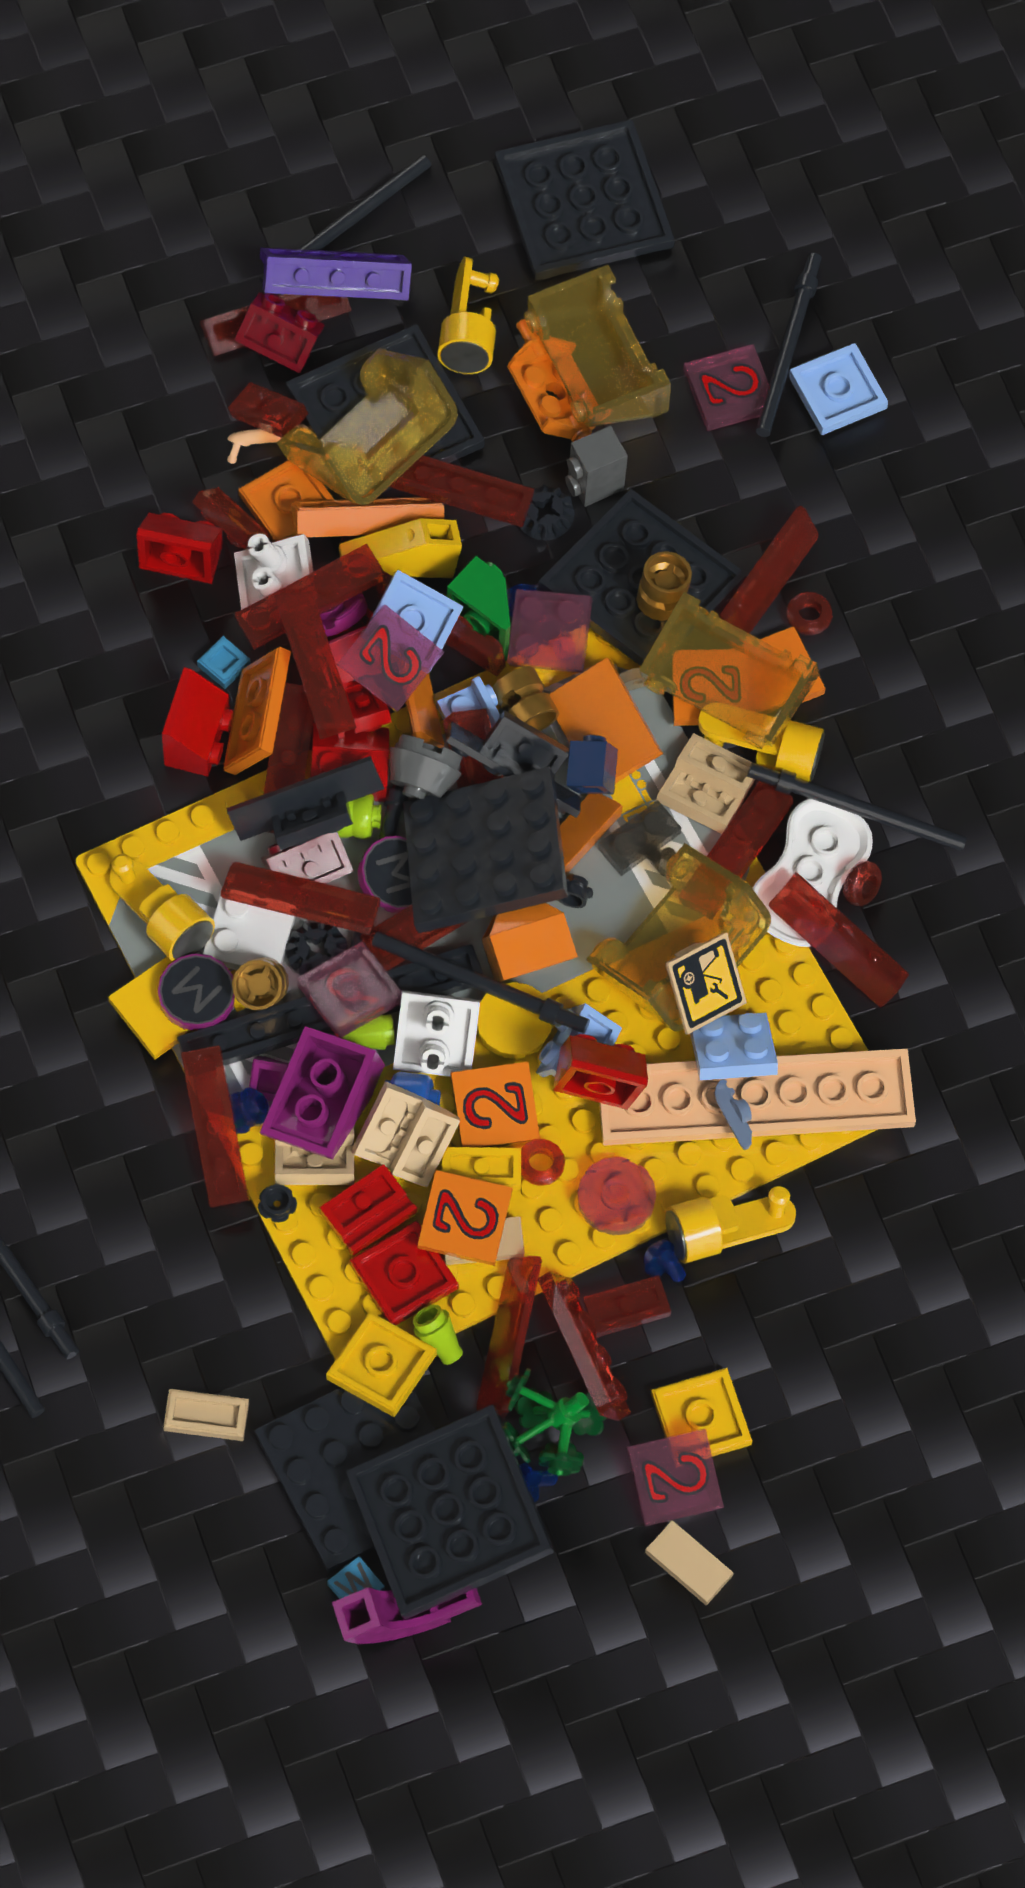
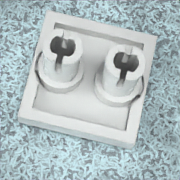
M256 534L248 541L250 549L234 553L242 619L247 625L318 606L310 544L304 534L272 543L266 535Z
M403 991L393 1070L451 1077V1072L471 1070L480 1000Z

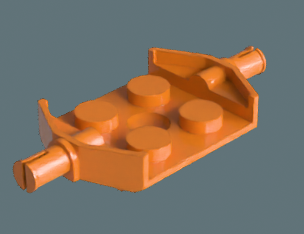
M529 318L519 321L516 324V328L519 330L525 343L513 356L507 367L540 429L545 434L571 439L572 442L590 435L609 409L604 407L602 412H599L570 358L575 346L547 337L541 338L540 335H537ZM546 391L556 394L559 400L554 396L548 395Z

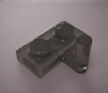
M657 800L598 842V849L620 876L647 858L660 875L668 877L674 870L676 852L670 847H666L662 851L659 849L680 835L682 828Z

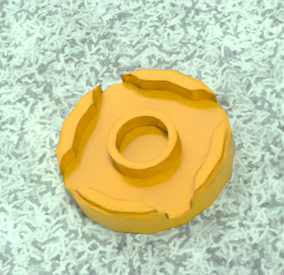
M516 982L506 984L542 1000H547L540 991L530 985ZM487 993L480 1002L477 1033L488 1050L503 1058H525V1055H530L533 1052L535 1054L541 1050L551 1036L552 1025L539 1020L540 1015Z

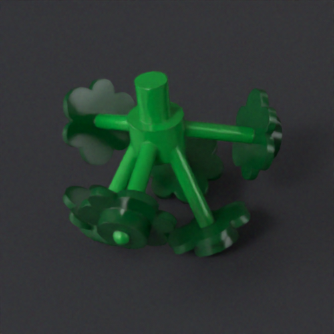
M527 1368L523 1376L515 1374L512 1381L507 1382L508 1389L505 1396L511 1398L507 1410L512 1411L515 1406L516 1412L521 1416L519 1419L520 1426L522 1428H530L520 1435L509 1421L504 1423V1429L515 1456L521 1455L524 1461L529 1463L531 1461L530 1452L524 1442L537 1434L544 1433L547 1428L553 1426L560 1431L559 1444L548 1443L545 1445L544 1450L538 1456L539 1465L548 1467L547 1471L558 1476L578 1473L584 1464V1455L576 1452V1447L569 1443L572 1426L574 1432L578 1435H583L587 1432L591 1436H597L603 1431V1420L608 1418L609 1411L606 1407L602 1406L603 1398L601 1394L594 1391L586 1395L578 1392L572 1398L564 1397L556 1403L549 1392H538L535 1388L528 1389L524 1387L530 1376L531 1369Z

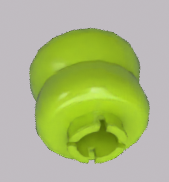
M373 794L348 802L353 824L338 831L340 838L353 836L366 840L371 838L373 828L380 829L381 804L374 805Z

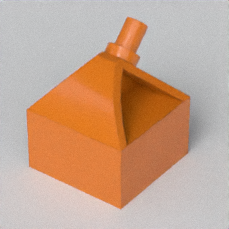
M547 903L493 915L481 939L493 978L499 982L578 957L564 912Z

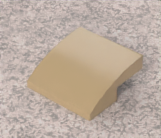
M693 733L678 756L674 769L659 790L656 801L724 835L755 780L747 777L752 762Z
M385 1081L352 1150L354 1155L380 1165L384 1164L390 1169L392 1175L427 1188L461 1120L458 1116L439 1105Z
M354 1127L333 1160L275 1140V1184L353 1185L354 1153L352 1147L354 1145Z

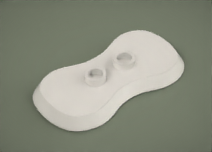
M810 798L799 803L793 809L787 823L786 845L783 854L776 865L758 879L750 895V910L753 918L765 931L786 943L801 947L817 945L829 936L835 925L837 899L842 885L849 876L863 866L871 854L873 844L872 832L865 820L859 815Z

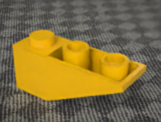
M424 518L339 544L343 571L347 574L393 576L399 570L410 577L453 579L462 548L456 520Z

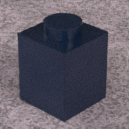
M586 735L583 737V741H570L566 786L577 793L614 794L618 749L608 743L606 738L602 736Z

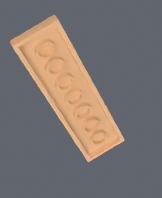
M908 1049L776 1056L778 1061L777 1075L725 1079L727 1080V1087L733 1088L735 1091L733 1098L736 1100L744 1099L751 1109L752 1118L747 1123L752 1131V1137L914 1127L916 1123ZM696 1061L647 1064V1086L628 1110L599 1103L603 1146L736 1138L716 1103L714 1095L716 1085L722 1079L699 1080Z

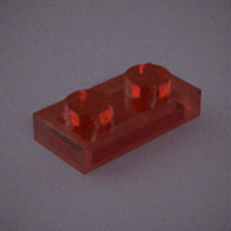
M251 382L228 407L233 418L285 440L308 415L304 404Z
M219 487L199 491L192 502L202 511L201 515L203 518L222 528L227 534L228 540L238 548L250 549L248 541L253 535L264 534L267 538L270 536L261 525Z
M659 1275L583 1298V1304L595 1338L671 1316V1308Z

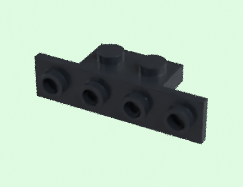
M505 710L484 740L451 721L447 728L446 742L454 752L463 757H473L481 762L488 772L496 776L503 775L507 777L547 766L551 767L555 775L569 755L568 747ZM555 782L558 812L561 814L567 812L577 818L581 812V796Z
M368 756L226 809L240 841L274 829L277 844L280 850L292 846L302 845L308 840L327 833L338 832L344 827L352 825L348 802L383 790L384 785L372 757Z

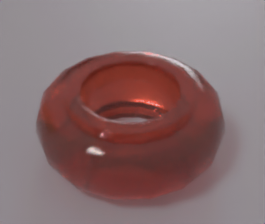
M804 592L797 594L791 599L787 606L786 618L791 627L794 626L798 633L813 636L822 633L828 628L832 620V608L822 595L815 592ZM805 607H812L819 612L820 617L815 620H806L800 616L799 610Z
M859 862L847 874L843 891L845 899L851 905L858 907L867 905L877 895L881 886L882 875L880 868L874 862Z
M535 1139L526 1143L521 1148V1176L530 1184L537 1186L550 1185L557 1181L564 1172V1153L554 1142L546 1139ZM536 1154H545L550 1157L553 1163L549 1169L538 1171L532 1168L529 1160Z

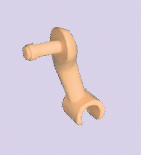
M299 424L291 430L260 428L232 433L227 438V440L233 442L227 460L229 463L235 464L241 445L289 442L295 448H302L306 444L296 441L294 432L301 430L304 433H310V429L306 425Z

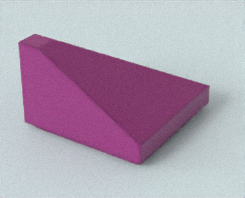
M258 1055L255 1057L252 1063L248 1097L273 1101L289 1064L266 1056Z

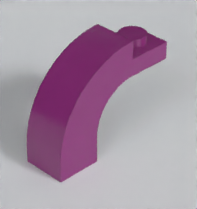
M367 1587L332 1602L344 1641L354 1644L379 1643L415 1635L451 1622V1617L482 1605L477 1588L406 1620L401 1616L392 1590L379 1591Z

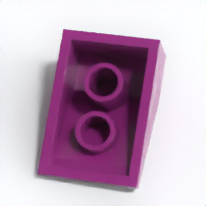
M305 1026L260 1130V1134L333 1160L371 1100L385 1066L383 1060L374 1049Z

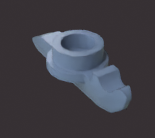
M722 1079L715 1088L716 1103L741 1148L747 1150L752 1144V1131L747 1123L752 1118L751 1109L744 1099L736 1100L733 1098L734 1089L727 1087V1080Z

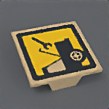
M727 932L705 943H694L675 953L676 958L665 963L684 1031L687 1035L747 1003Z

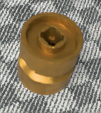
M664 551L650 556L645 562L636 600L639 609L651 619L660 621L671 620L683 610L692 577L690 564L684 557L677 553Z
M526 666L513 670L493 685L500 708L539 731L545 730L559 716V711L550 695L543 692L544 684L534 667Z
M268 957L250 960L242 964L235 972L232 981L233 993L237 1001L244 1007L252 1010H264L279 1003L286 995L289 987L288 974L277 960Z

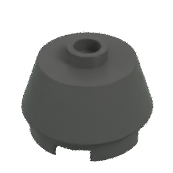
M401 734L395 746L390 747L389 781L403 788L402 794L413 799H424L430 795L442 798L462 775L459 771L462 756L445 747L440 749L424 743V739Z

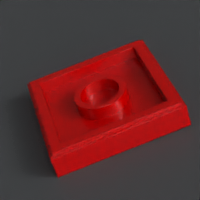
M417 1220L349 1260L350 1266L385 1320L395 1326L415 1315L421 1309L432 1305L459 1289L457 1280L439 1253L417 1248L422 1229Z

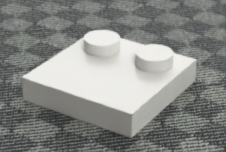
M223 887L213 919L215 923L214 932L206 943L203 955L212 956L224 963L227 968L238 970L242 964L250 960L263 957L277 960L282 965L286 944L290 938L297 915L298 905Z

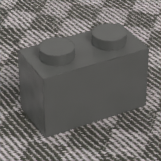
M611 426L571 442L570 458L567 459L568 476L565 477V481L573 497L578 496L584 507L624 490L628 455Z

